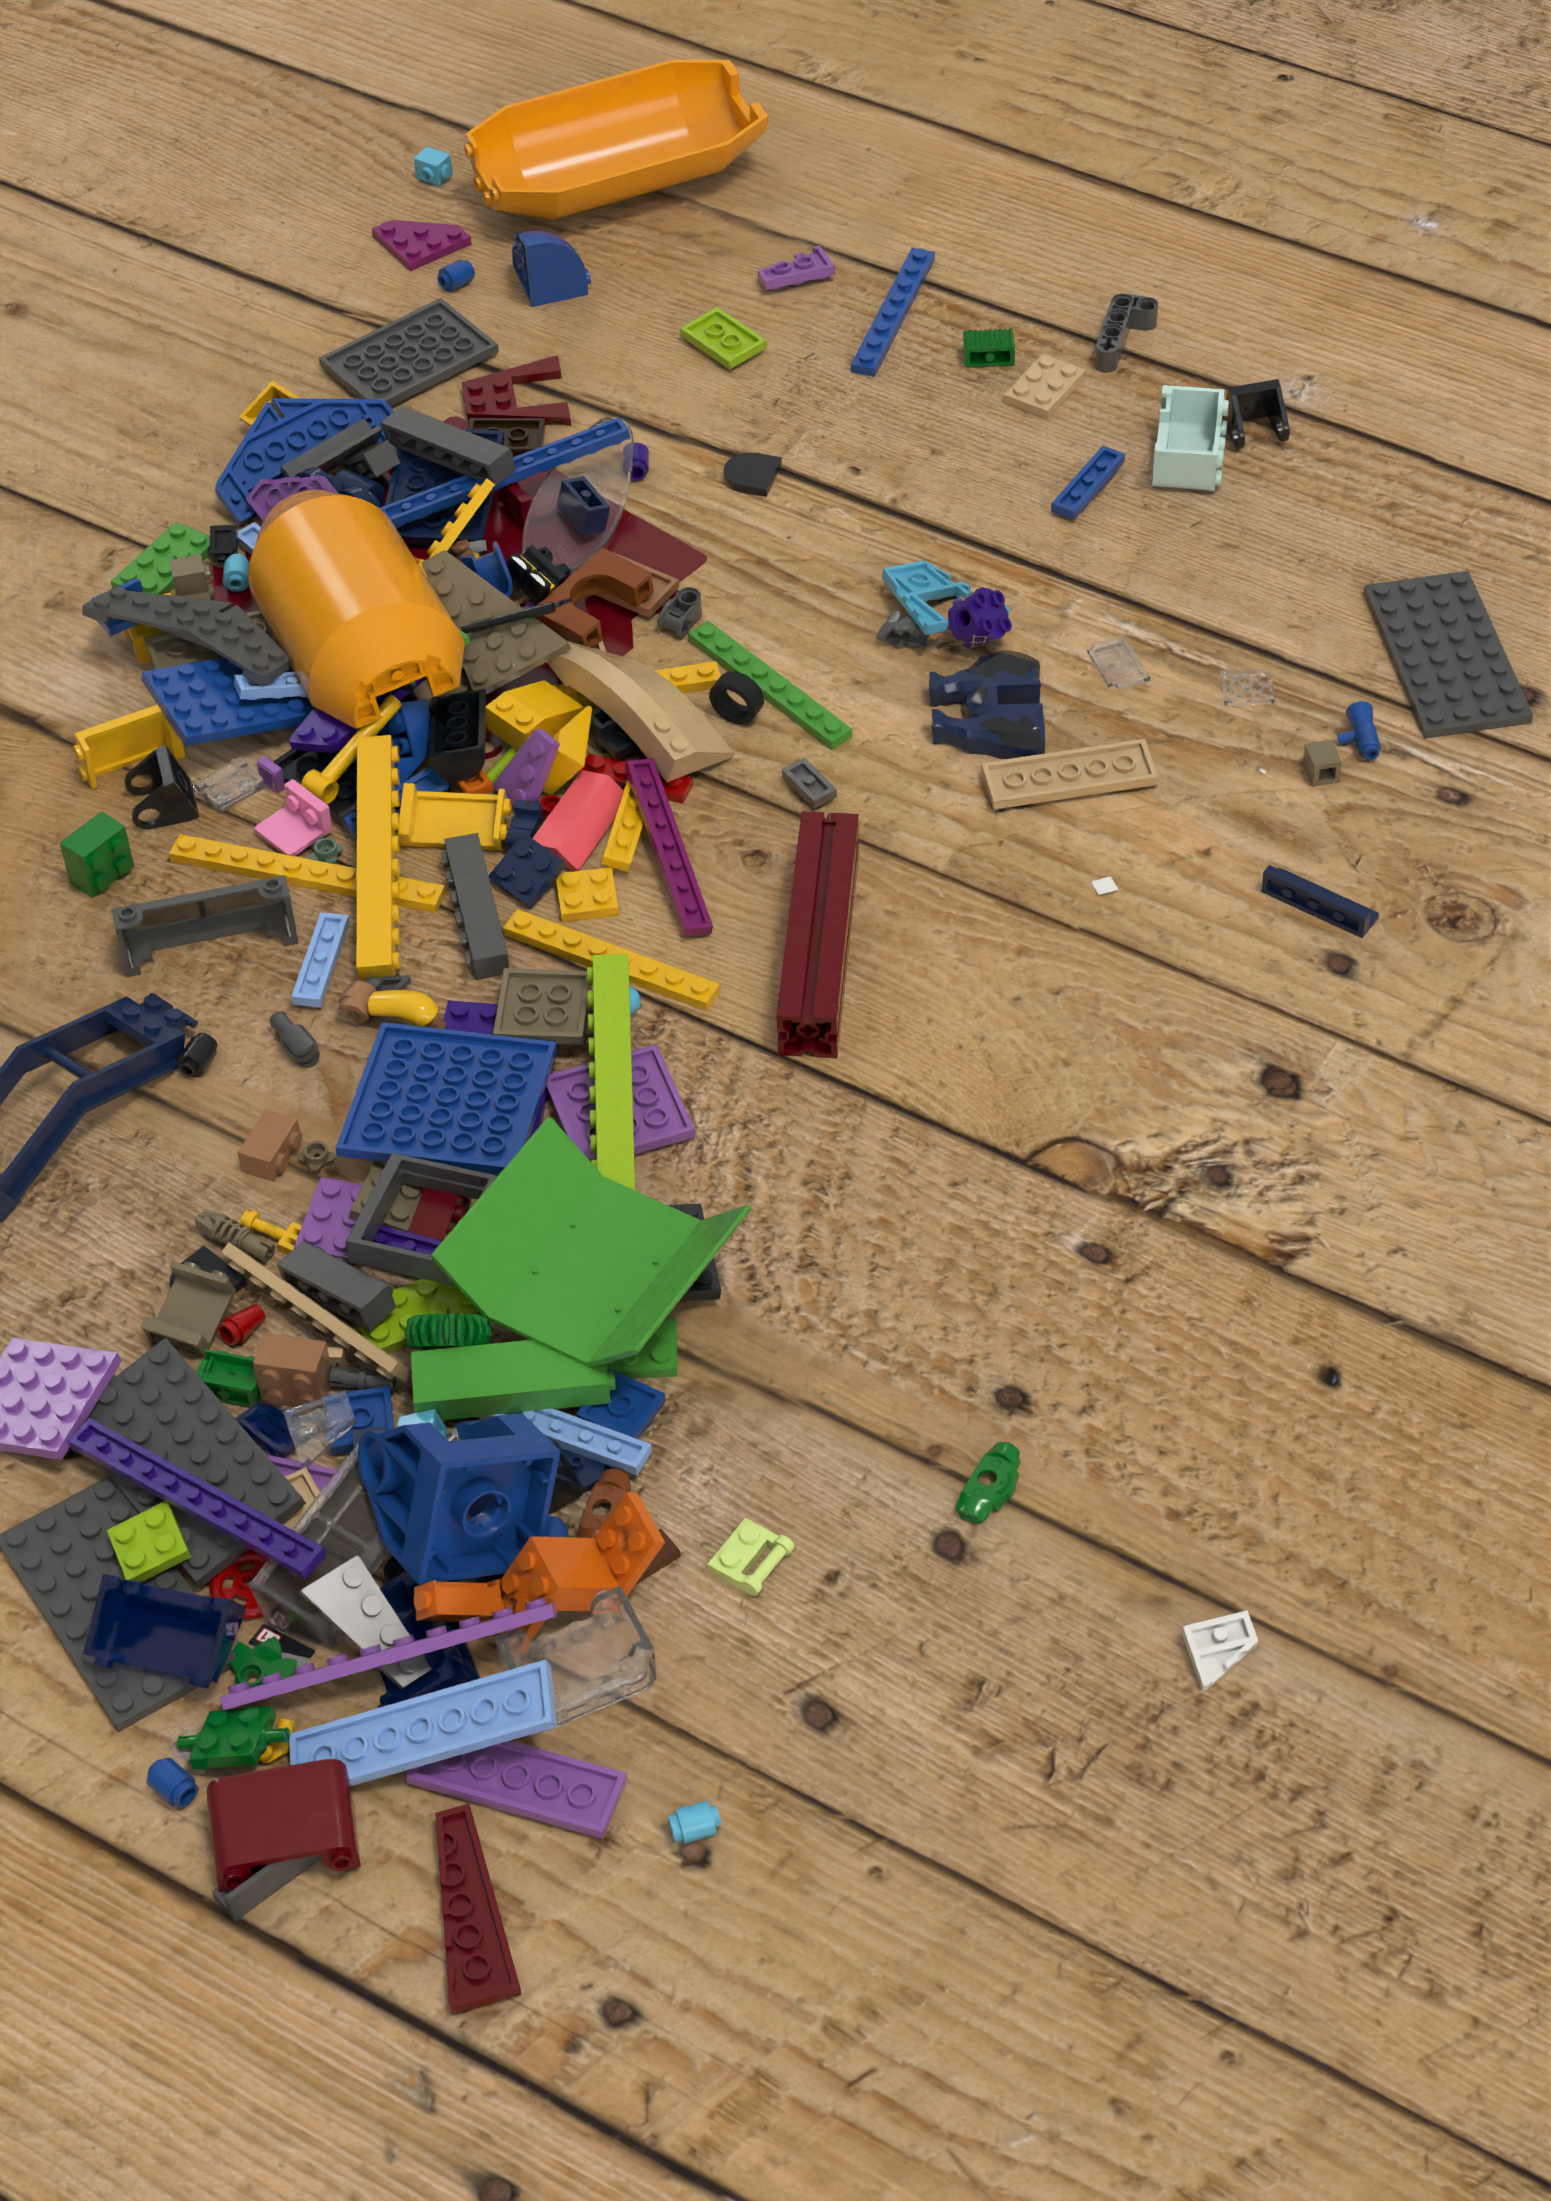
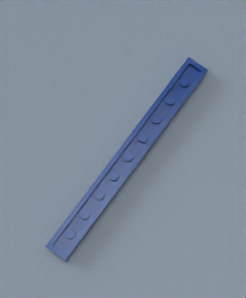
M621 417L515 456L513 460L516 470L493 487L491 491L499 490L514 482L523 481L535 474L547 472L551 468L564 463H570L588 454H594L606 447L618 445L622 441L631 438L629 430ZM465 475L380 507V509L391 519L394 526L399 528L411 521L425 518L432 513L449 509L453 505L471 500L467 495L476 483L481 486L483 482Z

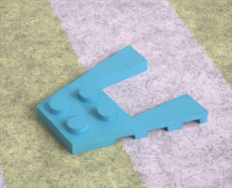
M925 560L883 568L881 577L925 635L947 631L949 623L946 618L929 606L926 601L940 600L954 595L959 598L971 592L970 585L965 582L955 583L951 581L950 574ZM1005 605L1009 615L1010 608Z

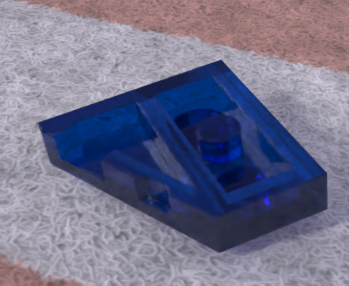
M258 1402L235 1418L258 1446L271 1456L280 1458L287 1457L325 1430V1421L322 1418L316 1417L314 1422L298 1418V1412L277 1409L272 1405Z

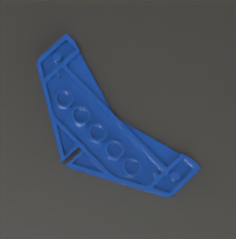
M272 398L271 404L267 400L217 480L215 493L240 527L257 515L246 500V497L260 479L273 480L285 478L280 471L284 464L362 419H365L372 429L380 426L382 432L378 443L386 441L381 422L394 411L386 401L381 399Z

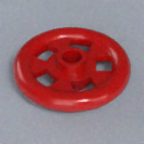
M247 1550L210 1580V1596L215 1606L229 1617L240 1620L257 1619L270 1614L282 1604L289 1590V1573L287 1569L259 1553ZM254 1563V1569L243 1571L239 1569L241 1565ZM271 1569L275 1577L266 1581L262 1572ZM225 1578H234L233 1588H223ZM248 1580H253V1581H254V1582H253L252 1584H250V1585H245V1584H244V1583H245L246 1581H248ZM265 1590H268L272 1595L267 1600L261 1602L257 1599ZM235 1596L247 1600L244 1606L232 1603Z

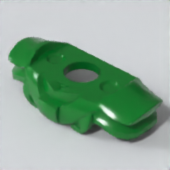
M998 1442L984 1454L962 1489L955 1509L958 1511L961 1519L973 1523H981L988 1518L992 1509L999 1511L1003 1503L1009 1501L1014 1495L1015 1485L1019 1478L1017 1469L1021 1462L1019 1458L1020 1451L1013 1444ZM985 1473H993L997 1476L996 1481L990 1485H982L978 1482V1479Z

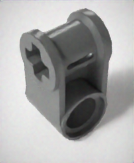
M685 587L679 590L670 603L661 610L657 619V626L661 629L667 628L672 630L681 638L685 637L702 616L701 593L699 590L693 587Z

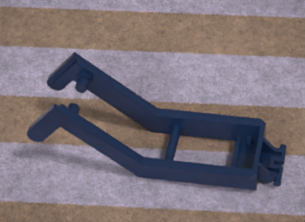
M154 993L146 996L141 1004L126 996L27 1041L14 1049L0 1068V1106L25 1073L51 1061L79 1079L71 1083L3 1174L0 1173L1 1222L5 1220L85 1113L179 1068L177 1058L184 1049L186 1033L181 1030L186 1026L195 1028L198 1025L197 1020L178 1008L173 1009V1005ZM118 1030L146 1047L93 1073L66 1056V1054Z

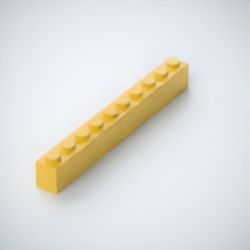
M391 735L357 738L356 968L360 981L364 982L366 978L396 976V969H401L400 953L396 952V946L401 945L400 930L396 928V922L401 921L399 904L396 905V899L400 898L399 881H396V876L400 875L399 858H395V853L400 852L399 836L395 835V830H400L399 813H395V807H400L399 791L395 790V785H400L399 769L395 768V763L400 762L398 746H393Z

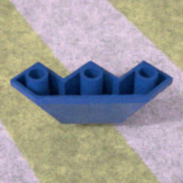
M426 699L402 702V706L397 711V714L395 713L376 735H391L393 746H398L400 762L395 763V768L399 769L400 784L405 782L428 756L431 716ZM341 749L337 752H334V754L337 755L341 751ZM357 758L351 764L355 769H357Z

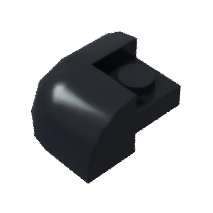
M600 707L592 711L589 731L602 753L608 751L617 761L634 752L640 757L645 755L629 735Z

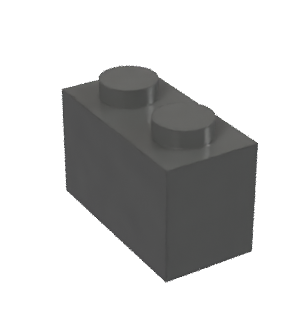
M388 440L366 447L342 461L346 469L368 479L376 478L400 463L395 447Z

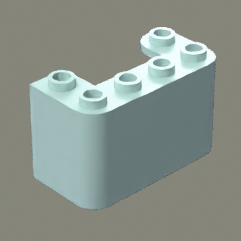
M1162 386L1159 428L1154 450L1152 486L1215 491V486H1221L1222 470L1217 469H1222L1225 437L1221 436H1226L1227 421L1222 420V416L1228 415L1229 400H1224L1225 389Z

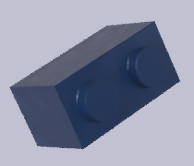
M585 476L562 480L557 501V507L582 537L605 532L610 511L608 503Z

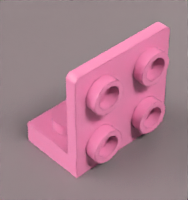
M292 779L284 784L285 802L287 805L256 825L254 830L257 835L282 854L296 856L333 831L329 806Z

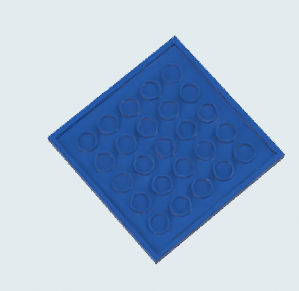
M382 1022L337 1142V1156L388 1162L391 1154L396 1153L482 1173L499 1175L530 1138L557 1052V1043L555 1041Z

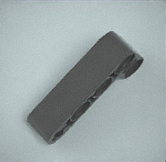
M1124 293L1113 296L1096 343L1095 367L1098 371L1110 373L1117 369L1130 329L1149 331L1156 328L1158 317V302L1156 299Z

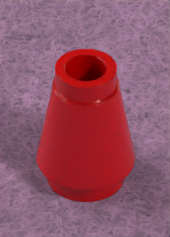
M254 1304L251 1307L224 1317L222 1323L218 1326L221 1338L230 1346L242 1344L261 1322L266 1319L265 1312L259 1305Z

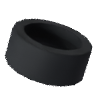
M728 671L722 674L709 692L713 709L722 718L734 724L745 725L751 722L764 704V695L758 684L747 675L737 671ZM727 690L738 694L746 702L747 706L734 701L727 693Z

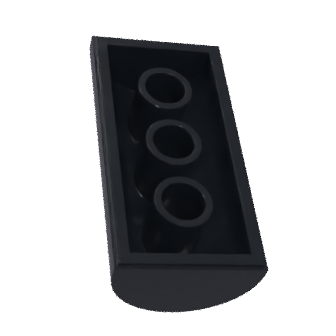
M485 689L431 698L429 762L433 770L445 779L453 781L467 780L477 775L484 766L486 748L485 707L487 706Z

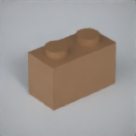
M265 1109L237 1152L241 1172L274 1182L279 1173L286 1169L293 1151L297 1150L301 1145L303 1135L300 1132L298 1119Z

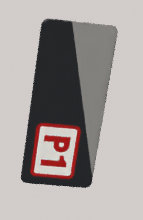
M263 1624L249 1641L250 1645L256 1647L272 1637H277L282 1650V1658L295 1659L297 1667L306 1665L315 1654L314 1649L266 1624Z

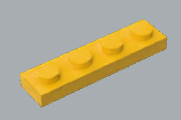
M627 780L601 862L602 865L629 872L644 824L629 780Z

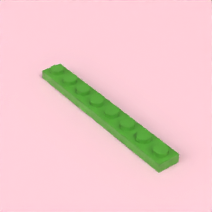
M710 621L703 623L688 633V641L711 659L717 661L727 671H737L753 679L761 688L765 700L831 750L853 737L852 728Z

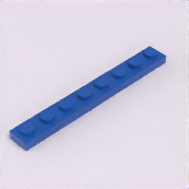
M911 248L851 363L852 373L876 376L935 261V252L921 248Z

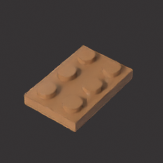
M616 554L651 572L654 592L638 607L610 594L593 595L650 618L679 588V579Z

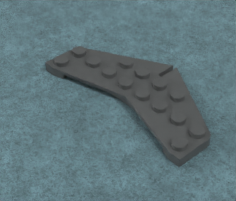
M114 587L104 594L95 597L82 607V615L94 620L108 622L117 618L152 626L213 650L243 669L242 676L261 686L266 685L289 670L290 657L238 605L232 607L233 603L187 598L181 595L170 596L127 591L121 587Z

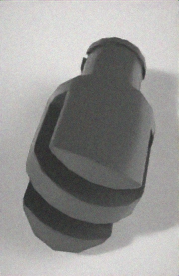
M284 1011L274 1013L269 1023L280 1034V1045L302 1067L310 1068L315 1066L320 1057L315 1039L302 1025H294Z

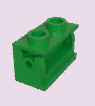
M205 1349L206 1359L203 1358L196 1373L221 1403L257 1410L261 1397L253 1366L255 1357L234 1355L223 1350L213 1351Z

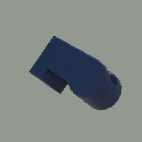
M523 800L516 801L514 806L515 813L506 836L507 851L510 850L523 832L531 838L537 833L544 823L542 803Z

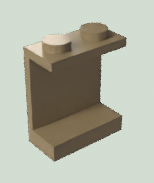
M172 1261L170 1268L176 1275L175 1281L157 1319L145 1317L141 1329L151 1341L159 1343L164 1338H167L174 1348L205 1357L204 1350L210 1349L218 1332V1326L222 1323V1319L226 1315L236 1290L230 1282V1278L220 1271L213 1270L209 1273L191 1262L180 1264Z

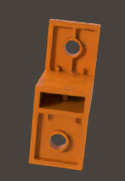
M625 1493L595 1538L530 1536L500 1580L502 1609L512 1607L513 1613L526 1609V1602L545 1597L546 1603L555 1601L558 1611H617L665 1544L663 1537L638 1493ZM546 1620L498 1633L509 1656H521Z

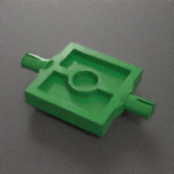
M272 1706L209 1711L202 1730L197 1735L178 1736L177 1748L180 1751L193 1749L189 1757L193 1770L257 1765L261 1753L270 1743L289 1742L290 1730L287 1727L272 1729L276 1719Z

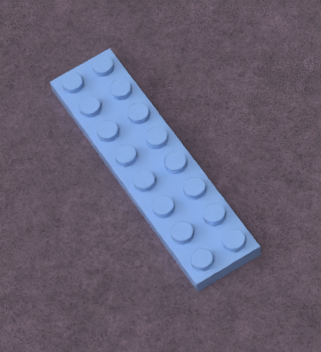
M545 1659L291 1733L289 1739L290 1765L324 1759L341 1760L347 1767L350 1785L354 1786L556 1728L557 1719L551 1665Z

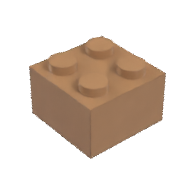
M264 1333L253 1362L261 1401L271 1405H288L304 1410L315 1409L323 1411L326 1404L325 1395H329L331 1389L329 1386L331 1364L326 1341Z

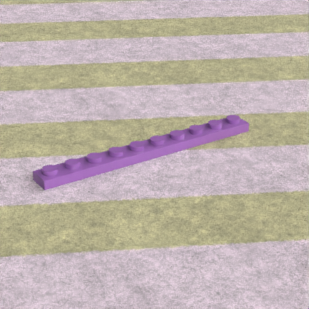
M544 1597L526 1602V1609L513 1613L512 1607L492 1612L493 1619L480 1622L479 1616L459 1621L460 1628L447 1631L446 1625L427 1630V1637L414 1641L413 1635L393 1640L394 1647L381 1650L380 1644L360 1649L361 1656L348 1659L347 1653L327 1659L328 1665L316 1669L314 1663L294 1668L295 1675L282 1678L281 1672L261 1677L262 1684L249 1687L248 1681L229 1686V1693L220 1697L222 1708L227 1710L550 1619L559 1615L555 1601L546 1603Z

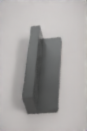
M362 419L284 464L280 471L285 478L295 477L297 473L311 467L320 468L327 473L341 465L342 461L364 448L377 444L382 429L380 426L372 429L367 421Z
M322 1855L251 1867L252 1877L234 1890L219 1892L217 1887L212 1891L213 1897L229 1917L236 1922L322 1859Z

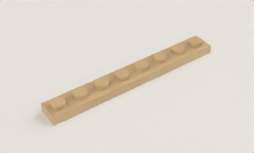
M227 1243L221 1253L231 1259L228 1264L243 1275L246 1271L252 1274L249 1278L250 1281L262 1289H265L267 1285L271 1287V1296L283 1304H286L288 1300L292 1302L293 1306L290 1308L292 1311L304 1319H307L309 1315L313 1317V1326L325 1334H328L330 1330L336 1334L333 1338L334 1341L348 1350L351 1346L357 1349L354 1354L369 1365L373 1361L379 1364L376 1371L391 1381L396 1376L407 1382L412 1374V1370L233 1244Z

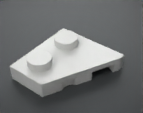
M1247 1610L1186 1625L1181 1630L1202 1691L1209 1689L1258 1644V1638Z

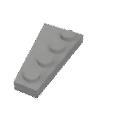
M358 1555L299 1592L304 1599L310 1601L321 1611L320 1614L340 1629L354 1646L360 1649L380 1644L381 1650L394 1647L393 1640L409 1636V1633ZM423 1655L377 1667L401 1690L431 1671Z

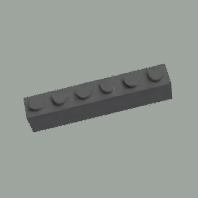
M401 406L381 422L385 438L393 446L484 482L487 478L495 484L494 487L516 470L513 453L510 448L404 406Z
M478 833L444 839L446 850L441 851L443 868L449 867V871H445L448 888L454 887V890L450 891L453 908H459V911H455L457 927L464 929V931L460 932L462 948H468L469 952H464L467 969H473L476 980L503 975L504 968H509L508 953Z

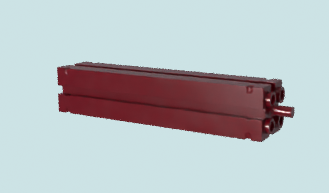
M801 811L776 1015L778 1056L802 1057V1051H814V1057L838 1058L859 861V814L829 813L827 818H825L824 812Z

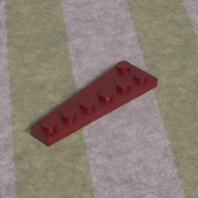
M470 1804L436 1812L448 1995L451 2014L522 1994Z

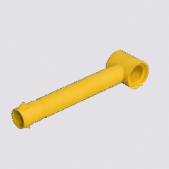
M391 694L385 698L379 706L382 719L361 727L321 773L315 769L306 773L302 779L301 786L325 804L331 803L339 791V785L336 781L357 758V738L376 736L394 714H397L402 703Z

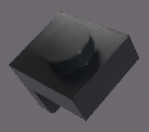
M236 525L210 526V549H208V555L215 559V562L224 563L230 555L238 554V527Z

